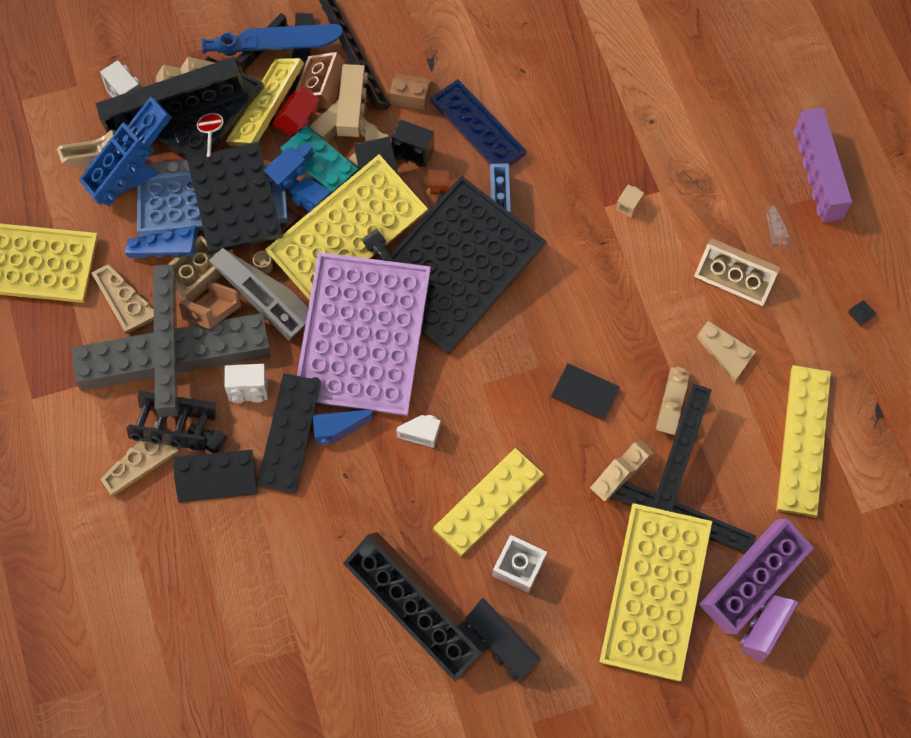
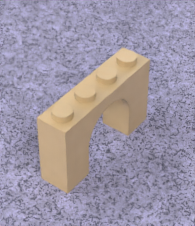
M339 100L309 126L311 130L327 143L337 134L336 124ZM361 114L363 130H360L359 133L364 136L365 141L389 137L387 134L381 133L373 123L367 122ZM354 153L349 158V162L358 168Z

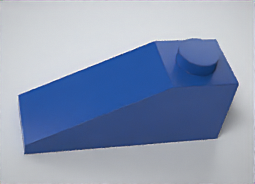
M372 410L313 415L316 444L330 445L331 442H337L372 421Z

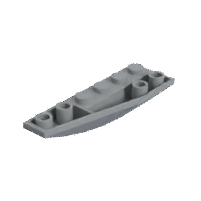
M224 248L209 260L260 313H263V316L289 342L306 326L308 307L288 287Z

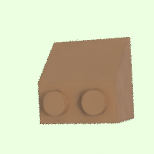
M397 73L393 78L389 93L390 105L425 111L432 79Z

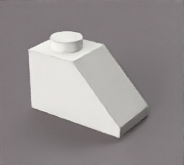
M421 415L397 427L396 436L400 439L434 448L441 420L432 415Z

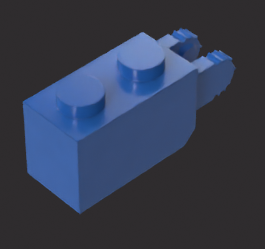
M307 142L296 150L293 147H288L264 172L283 191L285 188H289L298 176L306 172L307 167H309L307 162L313 157L315 152Z
M304 178L301 181L295 179L287 190L294 204L303 207L308 212H311L332 194L331 190L309 178Z

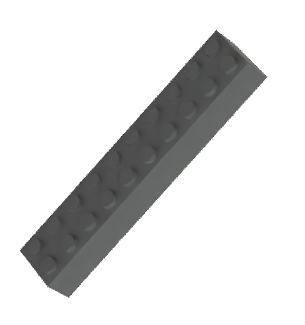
M263 313L222 320L211 329L200 325L177 328L178 373L271 356ZM154 333L72 347L76 383L81 391L155 378Z

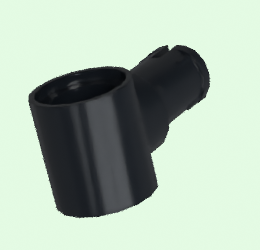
M377 228L361 239L370 253L377 254L383 261H395L386 248L385 238Z
M191 424L187 434L194 435L196 425ZM212 429V431L203 430L202 436L205 437V449L211 453H218L226 442L227 436L217 429Z

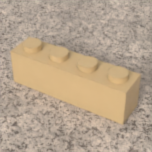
M343 64L336 124L337 136L359 137L360 130H363L361 114H365V104L362 101L366 99L364 84L368 83V73H365L364 65Z

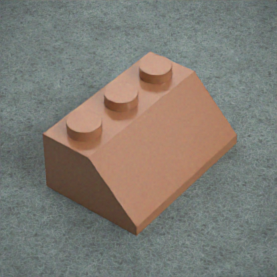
M338 52L308 56L296 91L303 86L319 98L316 104L318 110L330 108L337 98L341 85L342 66L346 62Z

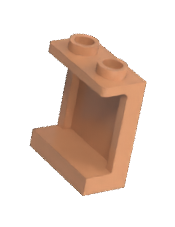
M214 282L208 283L209 293L197 302L192 303L182 300L179 303L183 320L211 329L241 307L237 290Z

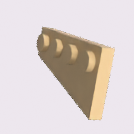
M110 265L92 272V276L126 335L154 320V309Z
M157 421L152 425V428L156 427ZM139 441L100 480L113 497L179 452L176 447Z

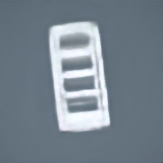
M771 205L767 213L771 244L773 247L786 246L790 239L789 234L775 205Z

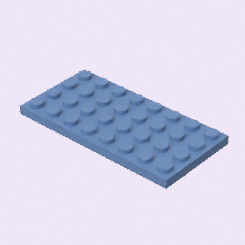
M190 171L157 174V176L137 186L138 237L150 234L160 235L166 231L196 225L198 231H203ZM268 177L279 223H288L285 189L282 191Z

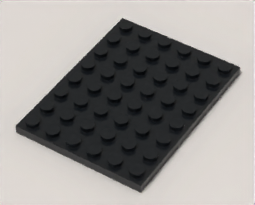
M461 175L391 253V256L394 258V262L431 267L421 333L447 354H450L543 249L547 241Z

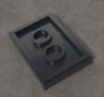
M567 363L551 397L604 421L620 386Z

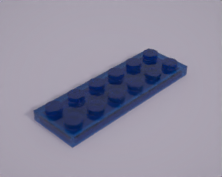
M459 79L430 98V102L489 165L509 164L511 166L526 155L527 151Z

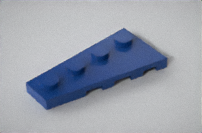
M194 225L166 231L160 235L150 234L148 236L128 239L125 254L128 258H148L150 255H156L157 258H163L164 255L194 257L198 229Z

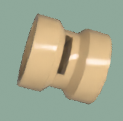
M259 251L254 254V267L266 275L270 274L273 270V264L268 252Z

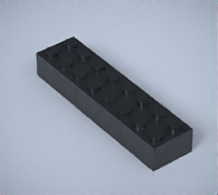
M231 57L95 104L99 119L108 133L110 130L117 131L123 122L129 125L150 97L156 99L172 117L169 120L170 122L247 96L248 93L235 57Z
M378 532L368 534L344 561L343 564L454 681L463 678L490 649Z

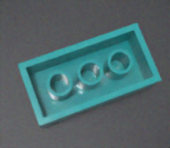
M307 125L280 148L282 153L288 147H293L296 150L302 144L309 143L315 153L307 162L309 167H307L306 172L301 176L331 190L332 193L358 172V168Z

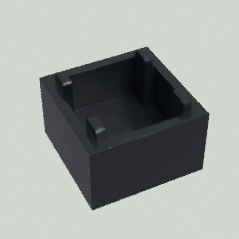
M400 119L392 135V150L395 158L415 163L418 167H426L434 152V131Z

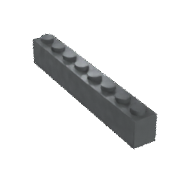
M172 264L153 266L155 409L159 417L179 416L176 274Z

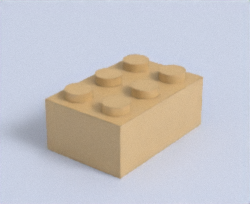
M202 236L197 238L194 257L181 255L168 264L173 265L176 274V294L182 300L193 302L208 288V283L215 282L222 276L209 262L216 253L209 254L206 240Z

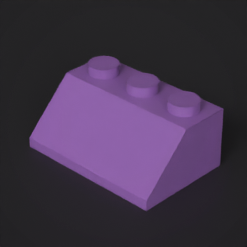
M772 595L759 608L762 610L760 616L755 615L749 626L752 627V630L749 634L745 632L742 637L740 651L762 663L770 654L798 602Z

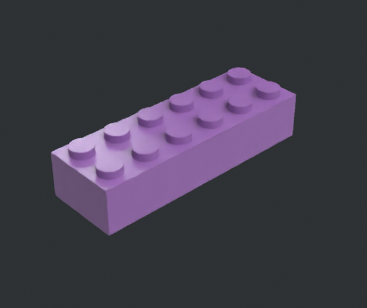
M824 108L802 110L800 118L797 120V125L794 128V136L799 142L798 150L803 156V167L807 169L808 184L812 186V198L817 203V215L821 217L822 223L844 220L852 200Z
M788 519L775 520L699 605L725 634H737L814 547Z

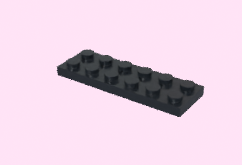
M283 373L257 482L258 487L296 494L313 423V415L315 414L321 388V380Z

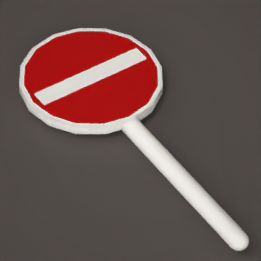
M207 114L197 122L198 130L202 133H208L207 157L211 156L212 132L219 130L224 123L223 118L219 114Z

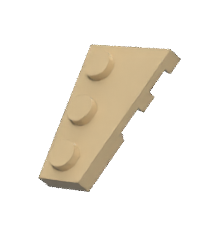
M707 321L697 335V339L718 360L722 369L729 373L734 383L756 353V351Z

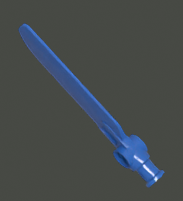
M339 24L250 28L243 31L239 36L227 32L222 34L221 37H216V39L201 38L202 53L206 54V52L217 51V53H223L226 56H233L237 52L323 47L334 43L342 36V27Z

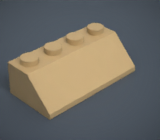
M711 238L694 277L763 306L780 267Z

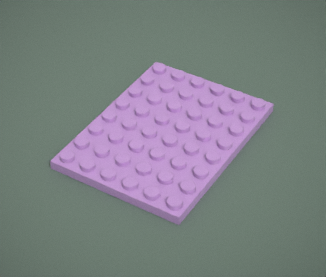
M318 252L297 376L321 380L317 404L408 416L431 267Z

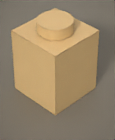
M627 185L617 201L616 210L632 218L642 202L644 192L637 187Z

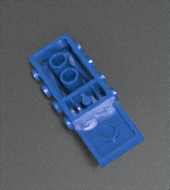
M150 97L129 125L124 122L121 124L80 177L79 181L98 204H105L110 207L119 195L157 176V170L150 164L147 158L154 151V148L151 146L152 142L172 117L156 99Z

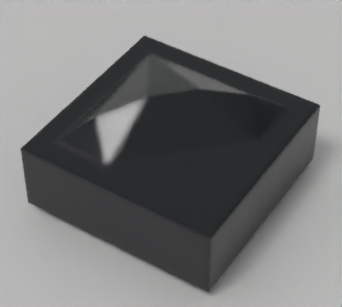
M864 300L848 311L860 326L876 315Z

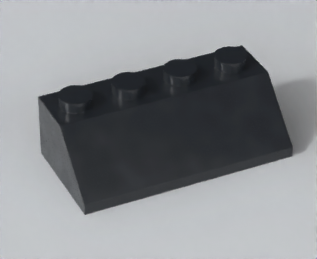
M253 450L173 457L178 503L257 494L256 466Z
M482 598L468 614L464 622L490 648L489 651L494 655L492 658L499 666L503 665L508 670L506 673L514 682L517 680L521 684L538 668L540 657L495 609Z

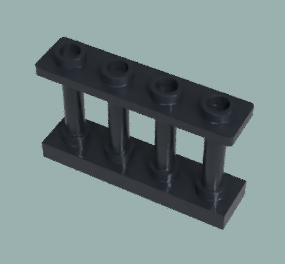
M139 391L138 403L139 408H142L137 424L127 425L129 439L170 445L176 448H188L194 451H205L206 443L202 433L206 420H215L216 418L215 402L178 397L180 416L175 431L163 430L168 416L159 417L155 428L144 427L149 411H156L155 393ZM188 416L199 418L194 435L182 433Z

